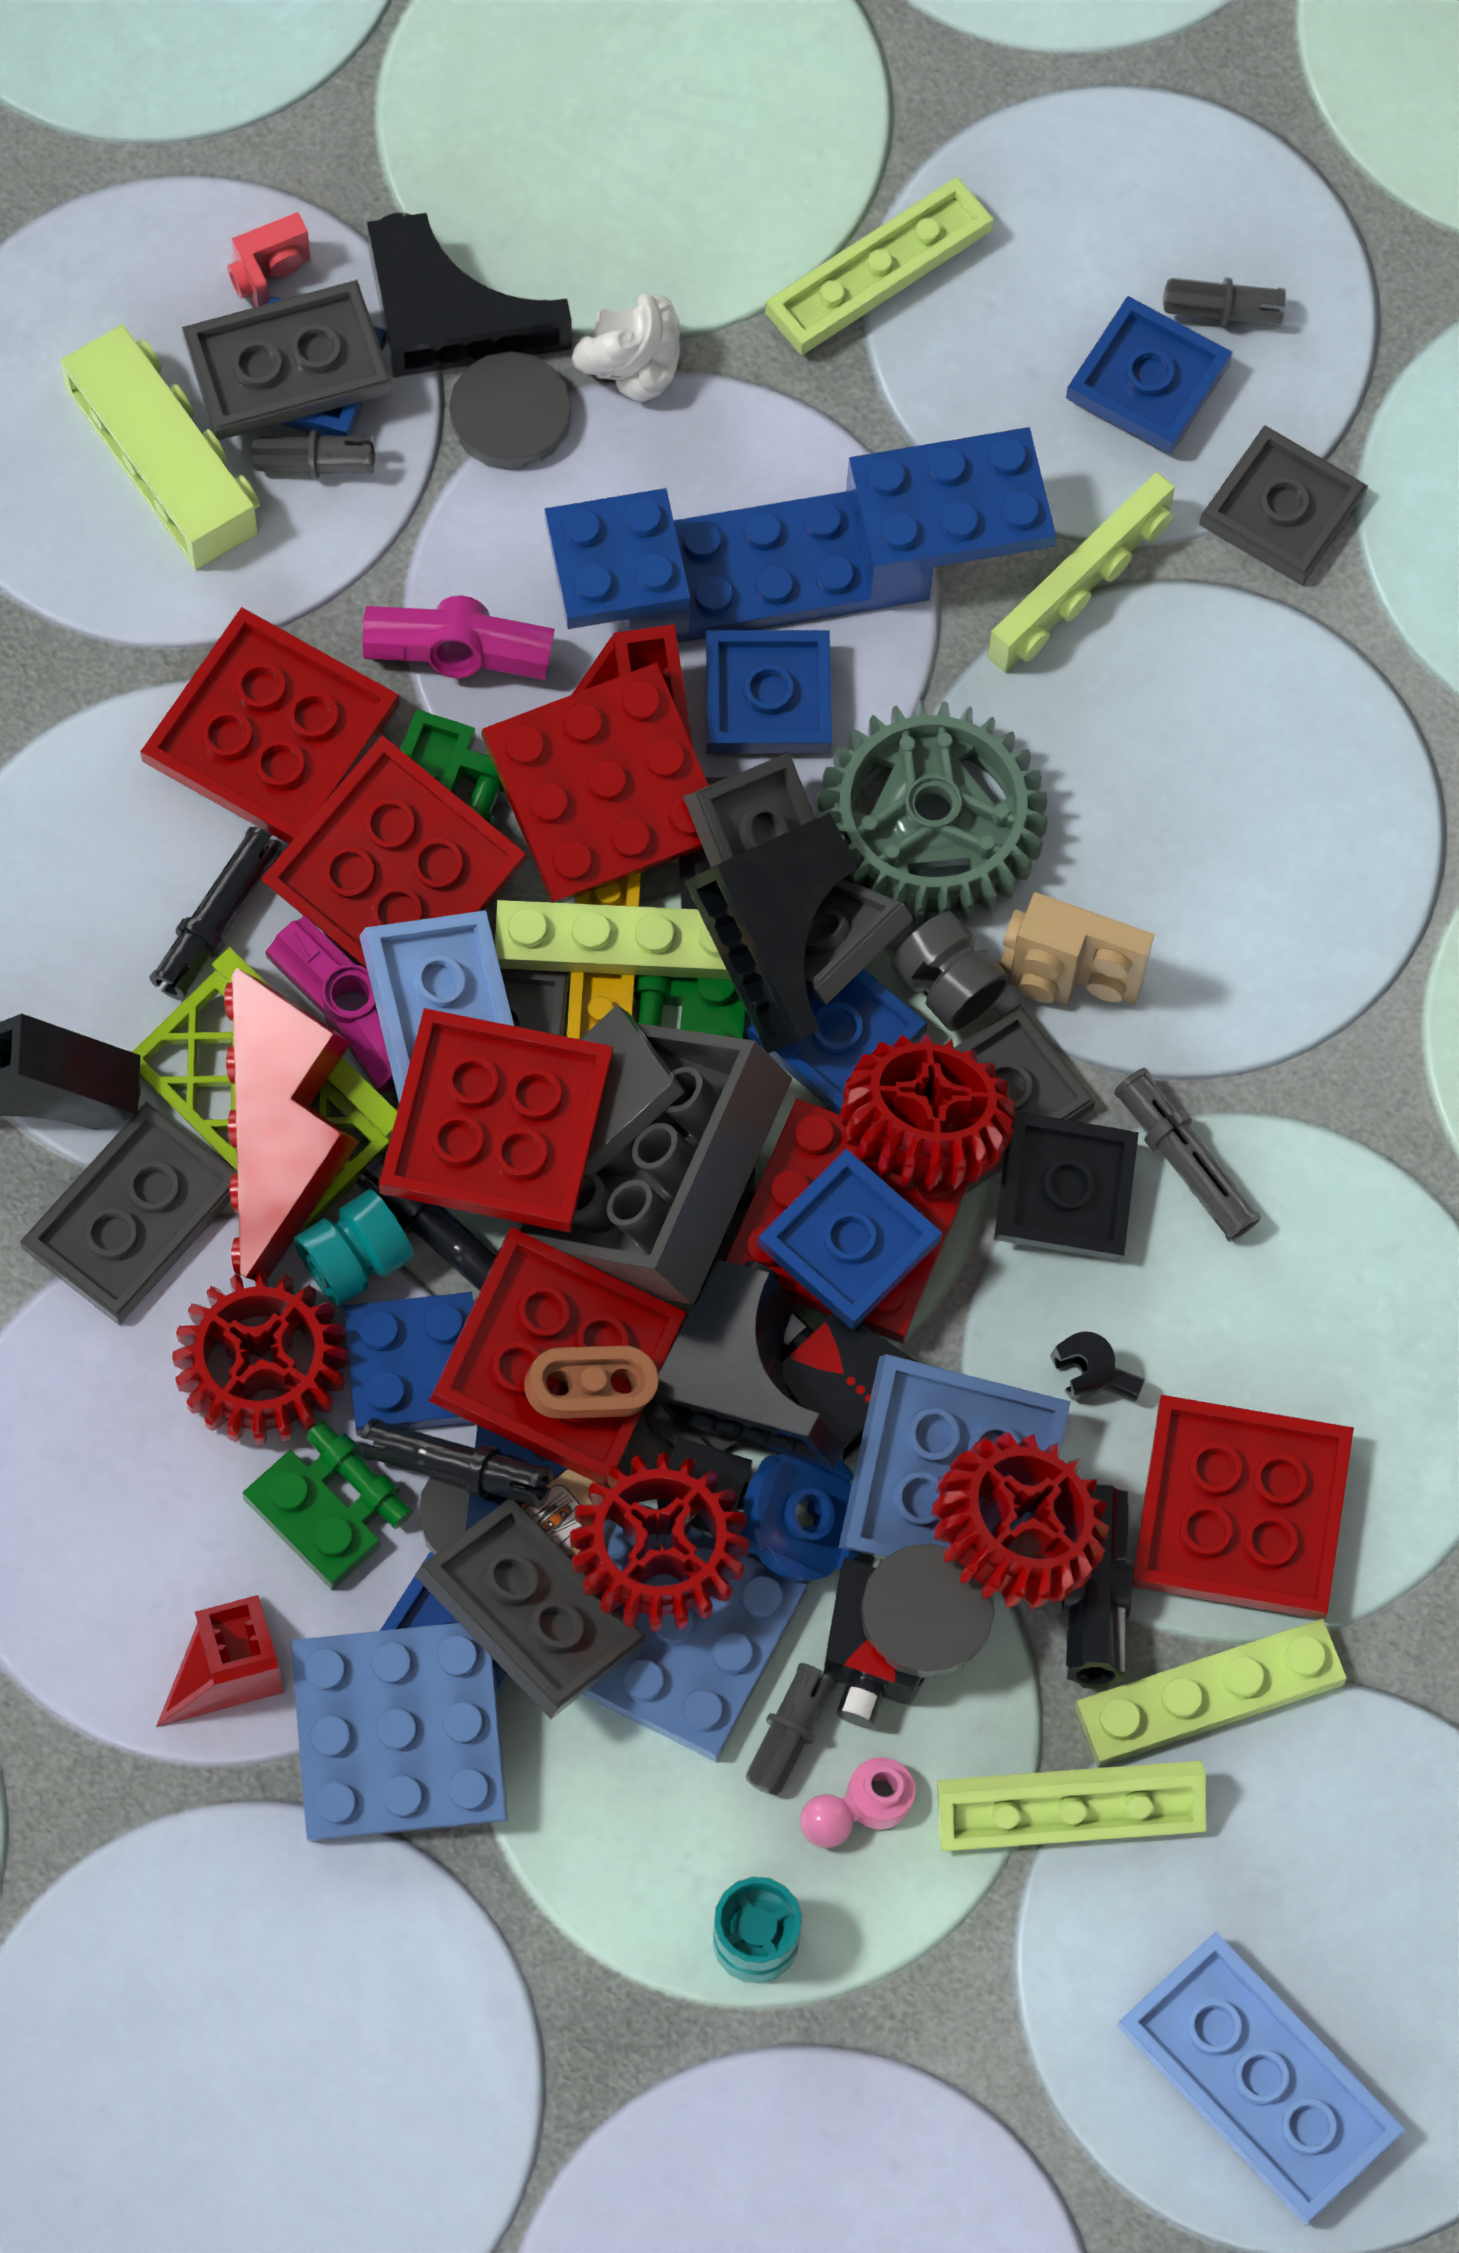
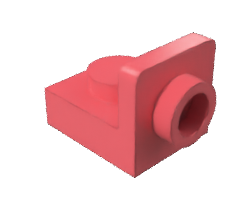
M299 212L232 238L234 262L227 265V270L232 285L240 299L249 296L254 307L268 304V286L265 278L270 276L275 278L287 276L296 271L302 263L310 261L308 230Z

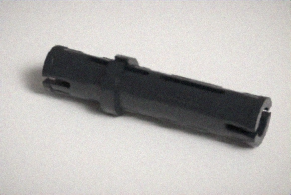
M258 827L248 828L244 839L193 915L180 921L175 929L178 936L156 970L152 971L149 976L150 981L155 987L160 986L162 981L167 982L161 989V992L177 1000L184 999L187 995V990L207 960L220 954L225 946L222 939L260 883V879L268 871L276 857L283 851V846L277 839L273 840L270 846L266 845L272 836L270 833Z
M381 1153L375 1157L365 1168L371 1173L369 1175L365 1172L361 1173L357 1184L361 1188L371 1189L376 1192L397 1217V1221L405 1233L413 1231L480 1291L496 1258V1254L443 1206L380 1194L379 1181L386 1153Z
M377 1418L370 1419L361 1434V1438L374 1441L373 1445L359 1444L362 1458L377 1460L467 1486V1490L471 1495L485 1498V1496L488 1497L491 1494L529 1504V1506L534 1508H540L547 1501L551 1491L549 1487L538 1485L540 1481L553 1482V1474L550 1467L536 1466L502 1456L501 1450L494 1446L485 1444V1446L481 1445L477 1449L385 1423Z

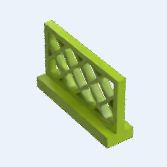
M229 947L211 964L215 971L132 1052L141 1055L140 1076L237 1171V1148H233L231 1143L229 1145L215 1132L228 1130V1119L203 1120L197 1114V1087H231L230 1111L236 1109L235 1084L230 1083L228 1075L198 1076V1044L232 1043V1046H234V1027L233 1032H199V1011L218 993L224 997L226 984L232 982V974L236 968L255 976L267 984ZM189 1022L188 1033H178ZM188 1044L187 1076L160 1077L147 1062L164 1045ZM343 1057L319 1091L320 1114L339 1128H357L371 1143L352 1161L345 1162L339 1171L340 1173L335 1177L299 1234L313 1225L358 1180L360 1174L367 1171L365 1169L366 1166L375 1157L387 1152L397 1115V1110ZM172 1088H187L186 1102ZM330 1103L345 1117H330Z

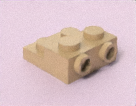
M1034 892L1026 913L1015 909L1003 941V945L1006 947L1000 965L1007 973H1010L1009 984L1018 987L1024 996L1037 1002L1051 1003L1055 1000L1068 1005L1077 983L1085 986L1089 993L1101 1000L1108 1002L1124 1000L1136 1004L1144 983L1155 934Z

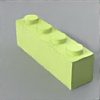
M121 324L60 360L66 390L195 570L258 534L255 509L260 507L253 488L244 476L239 475L234 478L224 465L227 458L218 439L209 429L202 433L191 419L194 416V412L188 398L177 384L168 387L158 373L161 371L159 360L146 340L141 339L136 342L125 326Z

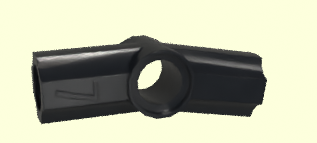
M1096 1485V1490L1090 1497L1108 1503L1105 1509L1106 1513L1100 1519V1521L1111 1527L1108 1531V1538L1101 1545L1105 1552L1103 1553L1102 1561L1090 1572V1579L1080 1589L1076 1588L1062 1601V1615L1068 1616L1066 1634L1067 1680L1075 1681L1082 1688L1106 1689L1109 1685L1122 1683L1124 1680L1125 1619H1129L1131 1607L1132 1561L1126 1559L1128 1491L1119 1490L1112 1485Z

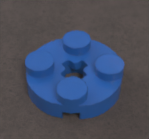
M784 1453L767 1456L763 1459L748 1485L744 1500V1513L746 1514L747 1525L740 1532V1535L750 1540L749 1552L757 1554L761 1562L773 1573L792 1581H808L827 1577L836 1569H841L844 1557L854 1560L858 1553L838 1548L852 1487L849 1481L853 1480L854 1477L850 1468L841 1459L838 1460L834 1468ZM805 1498L808 1501L807 1512L814 1516V1523L812 1526L801 1527L797 1519V1506L802 1504Z

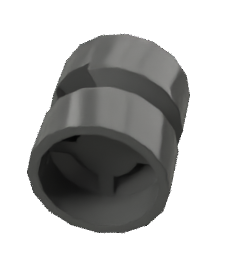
M946 911L931 918L910 935L896 951L892 958L891 966L913 991L917 993L927 991L928 995L925 1005L948 1030L955 1031L970 1024L996 1002L1010 983V975L985 949L974 951L976 937L953 912Z

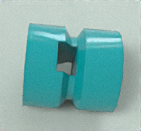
M371 1189L339 1209L338 1222L334 1223L324 1218L293 1239L295 1248L308 1272L324 1295L337 1308L367 1290L368 1276L372 1273L385 1278L415 1258L413 1248L401 1225L384 1201Z
M750 1877L737 1881L723 1892L715 1908L713 1949L717 1961L729 1975L743 1982L761 1984L777 1979L790 1968L798 1953L802 1914L797 1899L785 1885L771 1878Z

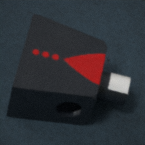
M793 1311L785 1332L782 1354L786 1357L782 1362L783 1377L791 1401L805 1409L819 1413L846 1444L839 1458L843 1462L860 1448L879 1357L887 1354L917 1362L861 1323L852 1330L835 1314L814 1331Z
M844 1557L840 1569L823 1675L829 1674L836 1681L846 1684L836 1714L849 1723L862 1727H873L883 1698L904 1705H911L927 1677L922 1678L897 1671L885 1662V1658L877 1652L874 1646L872 1648L864 1634L860 1608L868 1578L876 1568Z

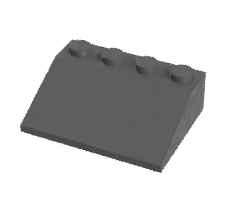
M637 1023L685 1092L597 1174L592 1173L589 1177L586 1174L584 1175L571 1233L513 1221L511 1227L656 1298L694 1305L793 1078L756 1041Z

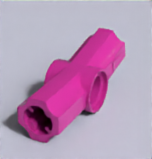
M459 595L450 596L442 600L436 609L366 606L363 618L362 647L363 655L366 659L429 662V665L436 672L456 679L467 678L474 675L480 668L545 680L555 629L492 617L488 609L480 601L472 597Z
M306 916L290 922L276 935L275 940L265 952L266 958L324 1014L325 1022L331 1029L352 1042L348 1048L377 1092L382 1094L388 1091H395L396 1088L367 969L363 966L355 965ZM347 992L360 993L368 1000L363 1007L354 1011L342 1010L335 1004L337 998Z

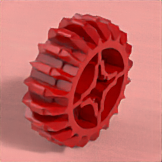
M927 1033L917 1044H913L902 1034L893 1046L879 1042L871 1055L862 1054L860 1061L855 1065L854 1071H852L851 1077L846 1080L843 1091L844 1100L841 1108V1124L847 1127V1144L859 1147L858 1151L860 1152L861 1162H878L879 1177L890 1173L901 1176L903 1188L912 1180L923 1182L929 1193L938 1182H943L953 1191L963 1182V1179L977 1184L985 1170L993 1171L996 1164L1000 1162L1004 1149L1009 1146L1013 1128L1011 1126L1015 1116V1101L1009 1098V1081L996 1078L995 1063H977L976 1048L964 1053L955 1050L952 1038L944 1046L933 1044Z
M261 1270L255 1276V1287L244 1288L241 1277L234 1274L230 1278L232 1293L225 1296L220 1289L210 1286L207 1290V1297L211 1308L191 1303L188 1313L195 1325H180L176 1332L177 1339L185 1347L174 1350L172 1353L174 1366L183 1370L175 1377L177 1388L180 1392H192L186 1400L188 1410L192 1414L207 1410L204 1421L206 1428L210 1431L220 1428L226 1421H229L228 1437L235 1443L242 1438L246 1428L253 1430L256 1445H264L267 1440L266 1430L278 1428L281 1440L288 1442L292 1438L290 1423L297 1420L303 1428L310 1430L315 1425V1418L311 1408L330 1413L334 1403L333 1398L327 1391H342L344 1389L345 1376L337 1369H341L349 1364L348 1350L338 1346L346 1339L345 1329L343 1325L330 1324L335 1313L333 1306L329 1302L314 1306L317 1295L316 1290L311 1285L302 1288L297 1294L293 1295V1278L288 1276V1274H285L279 1280L276 1288L269 1287L267 1274ZM253 1317H270L264 1324L256 1327L239 1323L242 1320ZM298 1328L308 1337L314 1348L313 1361L306 1376L297 1370L296 1362L287 1355L293 1345L292 1335ZM216 1341L225 1346L227 1356L235 1361L232 1368L228 1371L230 1381L224 1388H221L215 1382L208 1371L209 1356ZM268 1351L272 1353L273 1361L270 1363L264 1359H259L254 1365L250 1364L249 1355L254 1354L257 1357H263ZM266 1389L276 1390L284 1394L269 1400H251L258 1392Z
M1010 1432L999 1436L994 1443L985 1437L982 1441L976 1442L970 1451L966 1450L964 1453H960L951 1463V1470L944 1474L937 1485L938 1489L936 1492L939 1494V1497L933 1503L931 1515L940 1520V1522L934 1529L933 1539L950 1544L944 1552L943 1563L959 1562L964 1569L960 1574V1584L972 1581L973 1578L983 1584L981 1588L982 1599L992 1597L996 1591L1002 1593L1006 1608L1016 1606L1022 1599L1026 1601L1031 1610L1043 1606L1048 1599L1056 1604L1058 1601L1065 1600L1076 1588L1080 1589L1090 1579V1572L1103 1559L1105 1549L1101 1545L1108 1538V1531L1111 1527L1100 1521V1519L1106 1513L1105 1509L1108 1503L1090 1497L1096 1490L1097 1479L1082 1480L1077 1475L1080 1458L1069 1461L1067 1464L1058 1458L1059 1443L1049 1445L1043 1451L1039 1449L1034 1433L1024 1437L1019 1444ZM1026 1512H1031L1032 1515L1026 1522L1022 1521L1014 1530L1009 1528L1015 1519L1019 1520Z
M663 1452L657 1458V1468L647 1470L645 1461L642 1457L636 1455L631 1460L632 1475L628 1477L621 1469L612 1465L607 1470V1480L610 1488L592 1482L588 1487L587 1496L593 1505L580 1504L575 1509V1520L583 1527L570 1531V1545L578 1550H582L572 1557L573 1570L579 1573H589L583 1580V1591L586 1595H596L606 1591L600 1601V1610L605 1615L614 1612L621 1604L625 1606L623 1623L628 1627L634 1626L639 1614L643 1613L649 1615V1627L655 1633L661 1630L663 1615H673L674 1624L678 1629L683 1630L688 1626V1609L693 1608L698 1616L703 1619L709 1618L713 1612L709 1596L718 1601H729L732 1597V1587L727 1580H741L744 1576L745 1565L737 1558L749 1553L750 1540L738 1534L746 1528V1514L739 1511H730L736 1504V1494L732 1489L714 1493L719 1478L714 1470L705 1473L699 1480L694 1478L696 1463L691 1457L685 1459L680 1471L670 1470L669 1455ZM652 1499L673 1501L666 1508L659 1510L648 1509L639 1504V1502ZM696 1514L705 1521L714 1540L715 1548L707 1563L696 1556L697 1548L686 1538V1535L691 1530V1520ZM613 1522L623 1528V1537L633 1546L632 1551L628 1554V1564L622 1571L611 1560L604 1543L607 1531ZM672 1533L670 1549L664 1550L661 1543L660 1551L651 1548L648 1551L649 1536L655 1534L658 1541L659 1534L669 1536ZM661 1574L671 1575L681 1581V1583L669 1586L646 1585L651 1578Z

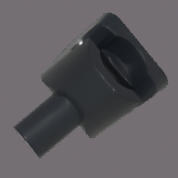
M1083 1331L1069 1336L1059 1343L1050 1355L1056 1369L1073 1365L1081 1371L1082 1375L1071 1379L1070 1386L1065 1388V1392L1072 1400L1092 1396L1101 1390H1105L1136 1402L1145 1380L1142 1377L1115 1367L1116 1359L1111 1345L1101 1335L1093 1332Z

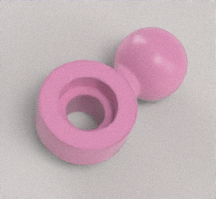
M883 1757L869 1759L860 1764L852 1774L845 1797L839 1798L834 1795L824 1794L816 1796L807 1802L800 1816V1826L803 1835L815 1846L832 1848L840 1845L848 1838L855 1821L873 1829L894 1827L904 1820L915 1798L914 1780L910 1772L893 1759ZM875 1781L887 1782L892 1787L894 1794L889 1797H881L873 1791L871 1784Z

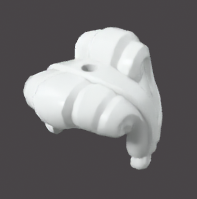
M643 293L638 297L637 308L623 309L614 314L606 309L599 311L596 315L597 323L594 326L592 337H583L574 348L571 358L574 367L584 374L616 380L619 392L636 401L643 402L660 395L671 383L675 375L680 354L679 319L671 301L667 297H653L649 293Z

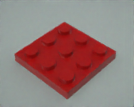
M241 607L141 749V759L145 764L290 845L369 751L399 707V694Z
M657 662L482 729V738L551 903L566 902L703 849L683 796L709 785Z
M382 735L260 880L301 915L306 916L319 930L367 969L359 937L366 927L484 911L529 857L517 845Z
M424 1008L379 1181L380 1194L571 1233L611 1068L613 1046Z
M796 1098L726 1262L743 1266L745 1261L751 1260L769 1267L780 1277L779 1285L794 1302L832 1316L833 1312L757 1246L758 1237L845 1149H848L860 1160L859 1147L847 1144V1127L841 1124V1115ZM877 1161L862 1162L879 1177ZM895 1173L879 1177L942 1232V1237L938 1245L861 1322L862 1325L874 1333L903 1344L971 1183L963 1179V1182L959 1184L955 1191L943 1182H938L929 1193L921 1181L912 1180L903 1188L901 1176Z
M511 1227L503 1240L430 1396L429 1402L581 1476L607 1486V1470L612 1465L618 1466L642 1410L626 1417L555 1419L544 1416L531 1406L526 1397L524 1381L527 1371L540 1354L553 1348L630 1346L647 1354L659 1373L687 1312ZM555 1378L546 1380L547 1388L552 1394L557 1396L566 1395L567 1390L562 1381ZM611 1378V1385L616 1392L621 1394L630 1393V1385L624 1378Z
M1161 1395L1158 1403L1133 1565L1132 1587L1315 1619L1323 1618L1325 1620L1329 1608L1354 1427Z

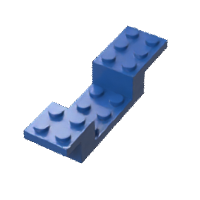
M1030 427L849 457L846 491L738 510L673 520L667 488L545 508V523L567 629L621 620L624 631L675 624L677 643L705 639L706 630H758L930 600L933 567L1055 547L1056 532Z

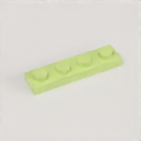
M955 177L765 302V314L802 356L990 233L993 229L994 218L958 177Z
M1158 472L1150 477L991 631L987 658L1004 673L1020 659L1025 662L1032 660L1047 643L1050 637L1048 632L1062 618L1066 622H1070L1077 617L1091 598L1090 591L1103 578L1108 582L1116 579L1129 564L1132 558L1131 551L1144 539L1148 542H1153L1166 530L1173 519V513L1170 510L1175 486Z
M497 900L495 950L500 969L731 979L698 909Z
M1322 1618L1077 1700L1075 1709L1097 1768L1344 1686L1347 1677Z
M1202 1761L937 1780L938 1837L941 1851L1206 1832V1773Z

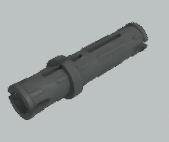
M1147 1068L1134 1072L1116 1087L1114 1095L1123 1102L1147 1133L1144 1138L1146 1144L1152 1151L1158 1149L1161 1151L1188 1186L1191 1193L1199 1200L1226 1235L1225 1238L1228 1242L1235 1241L1250 1231L1260 1221L1262 1216L1253 1209L1225 1173L1223 1167L1215 1160L1189 1125L1192 1122V1118L1185 1109L1176 1110L1152 1079Z

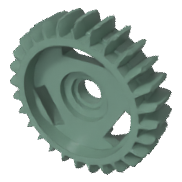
M920 700L916 704L914 717L905 718L899 707L895 705L892 708L891 724L887 726L875 715H872L868 726L869 736L853 729L849 734V749L844 747L836 748L833 757L834 767H826L822 782L824 789H821L818 793L817 808L821 812L818 818L831 813L838 830L847 840L849 853L858 869L852 872L853 874L850 876L849 882H854L899 901L907 909L914 910L915 923L918 927L923 924L927 912H937L938 915L946 911L959 909L965 920L970 922L973 918L974 902H980L992 913L996 908V891L1012 898L1016 891V878L1027 880L1031 874L1032 860H1038V857H1040L1043 844L1041 838L1046 834L1048 821L1046 819L1047 816L1043 815L1044 811H1046L1047 796L1046 793L1039 791L1042 780L1041 771L1028 770L1031 760L1029 749L1012 753L1015 742L1013 731L997 739L993 736L995 728L994 717H990L979 727L972 724L973 709L971 706L966 708L960 719L950 717L949 704L946 701L941 704L937 715H927L925 706ZM967 759L981 767L996 781L1006 799L994 805L961 762ZM881 765L892 769L871 815H865L853 810L852 808L867 777ZM938 794L949 802L951 811L943 819L928 820L919 815L915 808V803L924 795ZM970 865L969 871L946 877H925L908 873V870Z

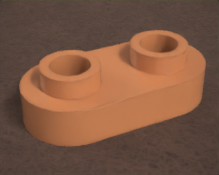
M630 1346L553 1348L543 1352L535 1359L525 1376L524 1390L531 1406L542 1415L550 1418L626 1417L640 1412L652 1399L658 1387V1372L655 1364L647 1354ZM555 1378L562 1381L567 1390L566 1395L557 1396L552 1394L547 1388L546 1380ZM611 1378H624L630 1385V1393L621 1394L616 1392L611 1385Z

